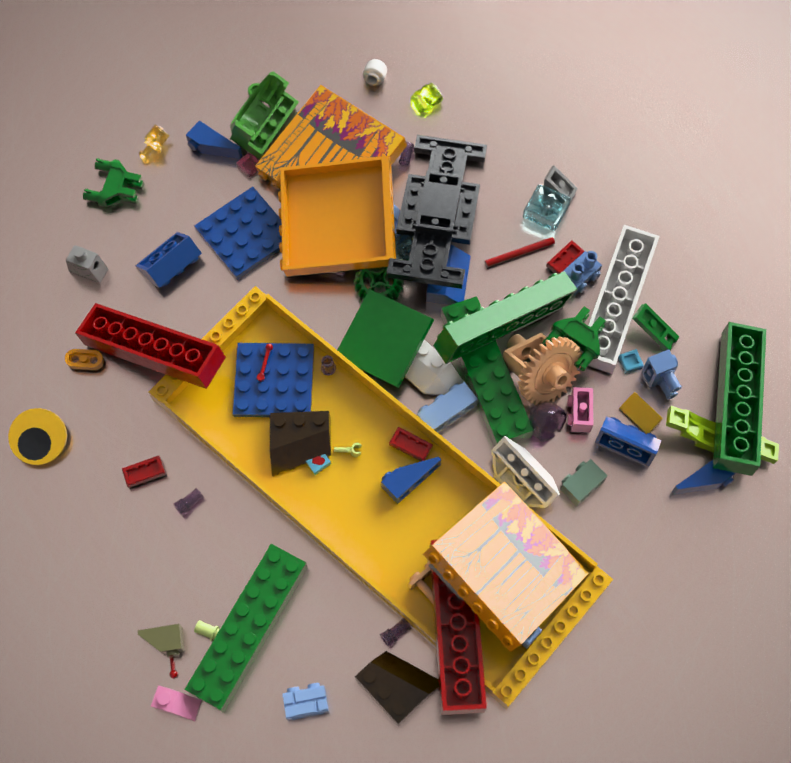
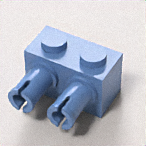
M585 251L564 270L577 288L573 296L578 292H584L588 287V283L591 280L593 282L596 281L601 275L602 264L597 261L598 256L594 251Z
M670 350L648 357L642 374L649 388L657 385L660 386L667 400L676 397L678 394L676 391L682 388L674 374L678 367V361L676 356L671 354Z

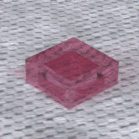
M249 152L236 165L245 175L250 177L257 171L255 165L259 161Z

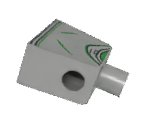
M77 245L73 246L66 259L69 272L99 284L108 270V267L97 253Z

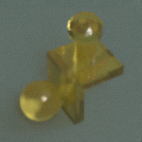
M155 124L144 137L145 143L148 145L139 152V156L147 160L153 149L160 153L162 151L161 146L170 135L162 127Z

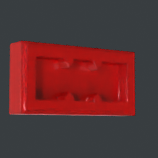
M571 240L546 266L553 273L560 274L585 251Z
M400 427L397 428L389 442L390 446L419 461H425L433 447V444Z
M159 455L122 468L128 488L166 475Z

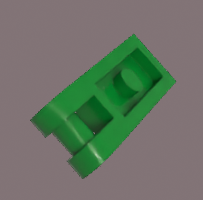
M646 303L641 304L632 317L660 346L663 352L666 350L671 351L673 343H676L679 339L678 334Z

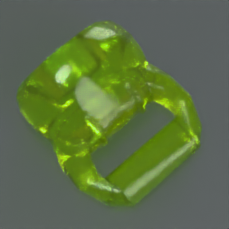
M433 83L425 84L422 89L417 90L411 96V102L419 113L430 111L443 100L442 94ZM421 95V98L428 105L426 108L423 107L417 96Z

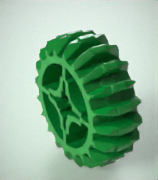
M388 267L359 269V272L355 273L354 288L358 292V297L362 298V300H364L369 289L394 300V298H399V293H402L404 281L393 279L394 283L390 286L387 278ZM366 279H368L370 283L369 289H367L364 285Z

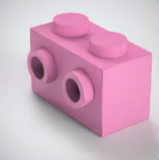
M573 387L572 393L568 395L567 406L571 407V414L568 413L567 425H571V432L590 433L593 427V388Z

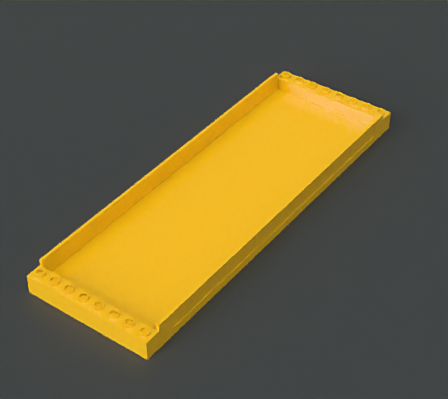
M255 286L202 338L205 341L219 345L226 357L207 389L165 375L148 391L152 400L436 647L434 605L418 586L412 590L409 588V579L416 572L421 573L426 569L425 565L428 563V560L423 554L430 548L431 540H439L501 484L269 294L266 295ZM238 343L314 344L311 411H329L331 417V456L328 457L331 464L316 475L305 463L297 466L295 469H288L272 476L270 417L233 416ZM400 427L433 444L425 460L439 457L441 459V466L397 504L381 488L382 477L389 471L393 472L396 468L421 462L389 445L397 428ZM354 443L362 445L361 448H354L355 452H361V455L358 457H354L351 453L334 452V447H352ZM532 509L530 510L589 574L538 626L542 631L527 649L520 645L510 652L479 617L485 691L506 710L613 581V578L597 566L598 563ZM430 574L423 581L432 590V575Z

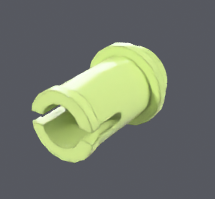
M199 620L194 632L210 638V641L213 642L220 627H214Z

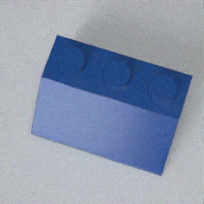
M176 232L135 266L154 286L160 288L168 285L170 279L175 275H180L188 264L195 263L198 260V256L202 253L190 236Z
M451 245L447 267L465 269L462 289L428 284L426 302L452 305L464 301L470 255Z
M606 416L595 443L646 466H650L658 452L661 440L651 433L646 434L639 431L635 426H627L617 418Z

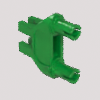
M97 158V162L94 165L95 169L109 172L100 192L86 188L83 192V199L98 202L103 207L113 206L122 201L137 203L138 195H135L136 190L130 189L128 186L142 188L144 183L141 180L142 176L127 172L119 160L107 161Z
M585 306L576 317L562 319L553 323L550 334L542 342L546 347V340L551 341L553 337L556 339L557 337H566L576 343L580 350L583 351V354L574 363L577 369L581 366L580 371H585L590 362L600 356L598 335L605 327L604 324L606 322L605 319L599 316L591 327L584 322L590 313V310Z

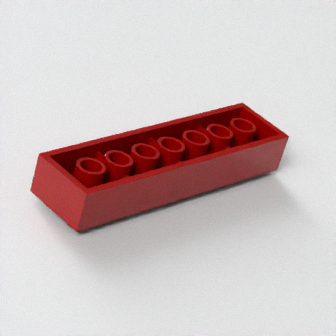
M97 303L94 304L75 332L85 346L207 389L226 358L217 344Z
M431 540V542H430V547H431L437 540ZM431 569L441 715L484 713L487 709L479 616L472 611L471 607L464 600L458 598Z

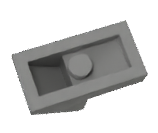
M553 165L544 179V193L554 192L565 203L571 202L578 188Z

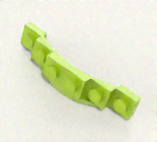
M670 406L667 411L666 426L681 431L680 436L694 440L695 446L714 452L716 422L696 415L687 409L682 410ZM762 437L761 460L775 464L778 461L779 444Z

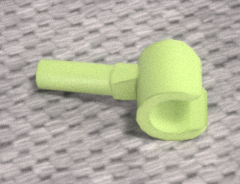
M354 443L352 447H334V452L351 453L354 457H358L361 455V452H355L354 448H361L362 445Z

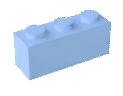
M465 382L460 385L457 383L445 395L437 396L432 404L421 407L418 410L417 416L436 432H440L475 408L478 398Z

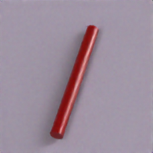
M553 237L493 257L485 260V265L490 267L553 245L555 240Z

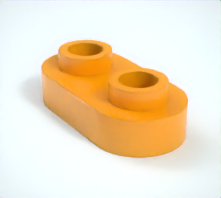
M71 349L65 355V362L72 369L98 370L103 366L104 358L97 350Z

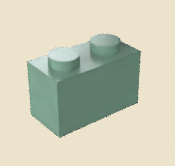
M592 459L587 463L581 462L576 467L577 472L573 475L568 474L561 481L563 484L560 490L576 506L581 504L603 484L608 476Z

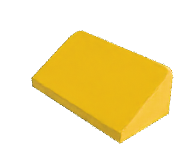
M635 392L619 408L646 434L655 429L663 419Z

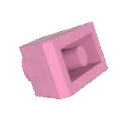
M158 685L151 707L195 721L202 700Z

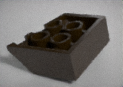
M329 411L270 413L272 476L288 469H295L297 466L307 463V460L323 454L327 457L331 456V417Z
M388 651L383 652L372 660L355 676L356 681L398 727L439 688V679Z

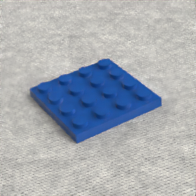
M253 186L194 225L196 231L237 280L280 251L279 243L282 242V236L279 234V225H282L281 219Z
M238 343L233 416L270 417V413L311 411L314 344ZM266 344H272L273 349L269 353L264 371L265 379L260 382L257 379V375L262 368L266 353L265 346Z

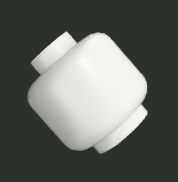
M377 59L370 60L363 71L364 80L372 86L381 85L387 74L386 65Z

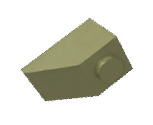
M180 624L138 630V635L169 658L177 657L179 653L185 652L183 628Z

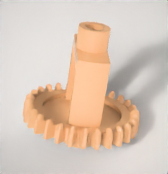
M542 333L527 340L520 334H516L509 339L508 349L504 350L503 359L507 368L521 380L518 381L521 395L534 405L539 404L542 406L543 403L548 405L550 400L555 402L556 396L561 398V392L567 393L566 388L572 387L571 381L577 380L574 376L580 374V371L574 365L582 355L580 347L566 337H557V339L553 337L551 341L546 340L545 347L542 342L547 337ZM528 358H530V360H531L530 362L524 361V360H526V359H528Z

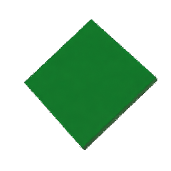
M369 289L337 351L359 369L399 388L434 319Z

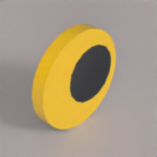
M41 408L29 409L18 415L12 422L8 434L9 445L14 455L21 461L32 465L47 464L57 459L65 449L67 443L66 426L62 419L52 411Z

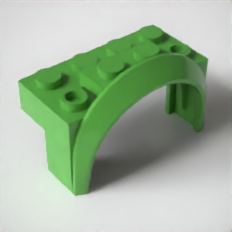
M274 71L270 72L257 86L230 124L232 133L230 139L258 159L261 158L299 103V101L285 92L289 82ZM259 100L264 101V102L267 103L271 108L267 107L265 104H263V103L260 102Z

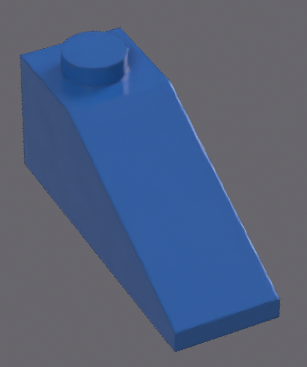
M200 120L186 134L187 144L194 151L197 150L202 154L235 159L243 157L241 148Z
M435 457L396 468L393 472L389 471L382 477L381 488L398 504L441 466V459Z
M712 460L676 485L672 493L676 495L712 490L722 485L727 487L734 481L733 476L736 473L713 468Z

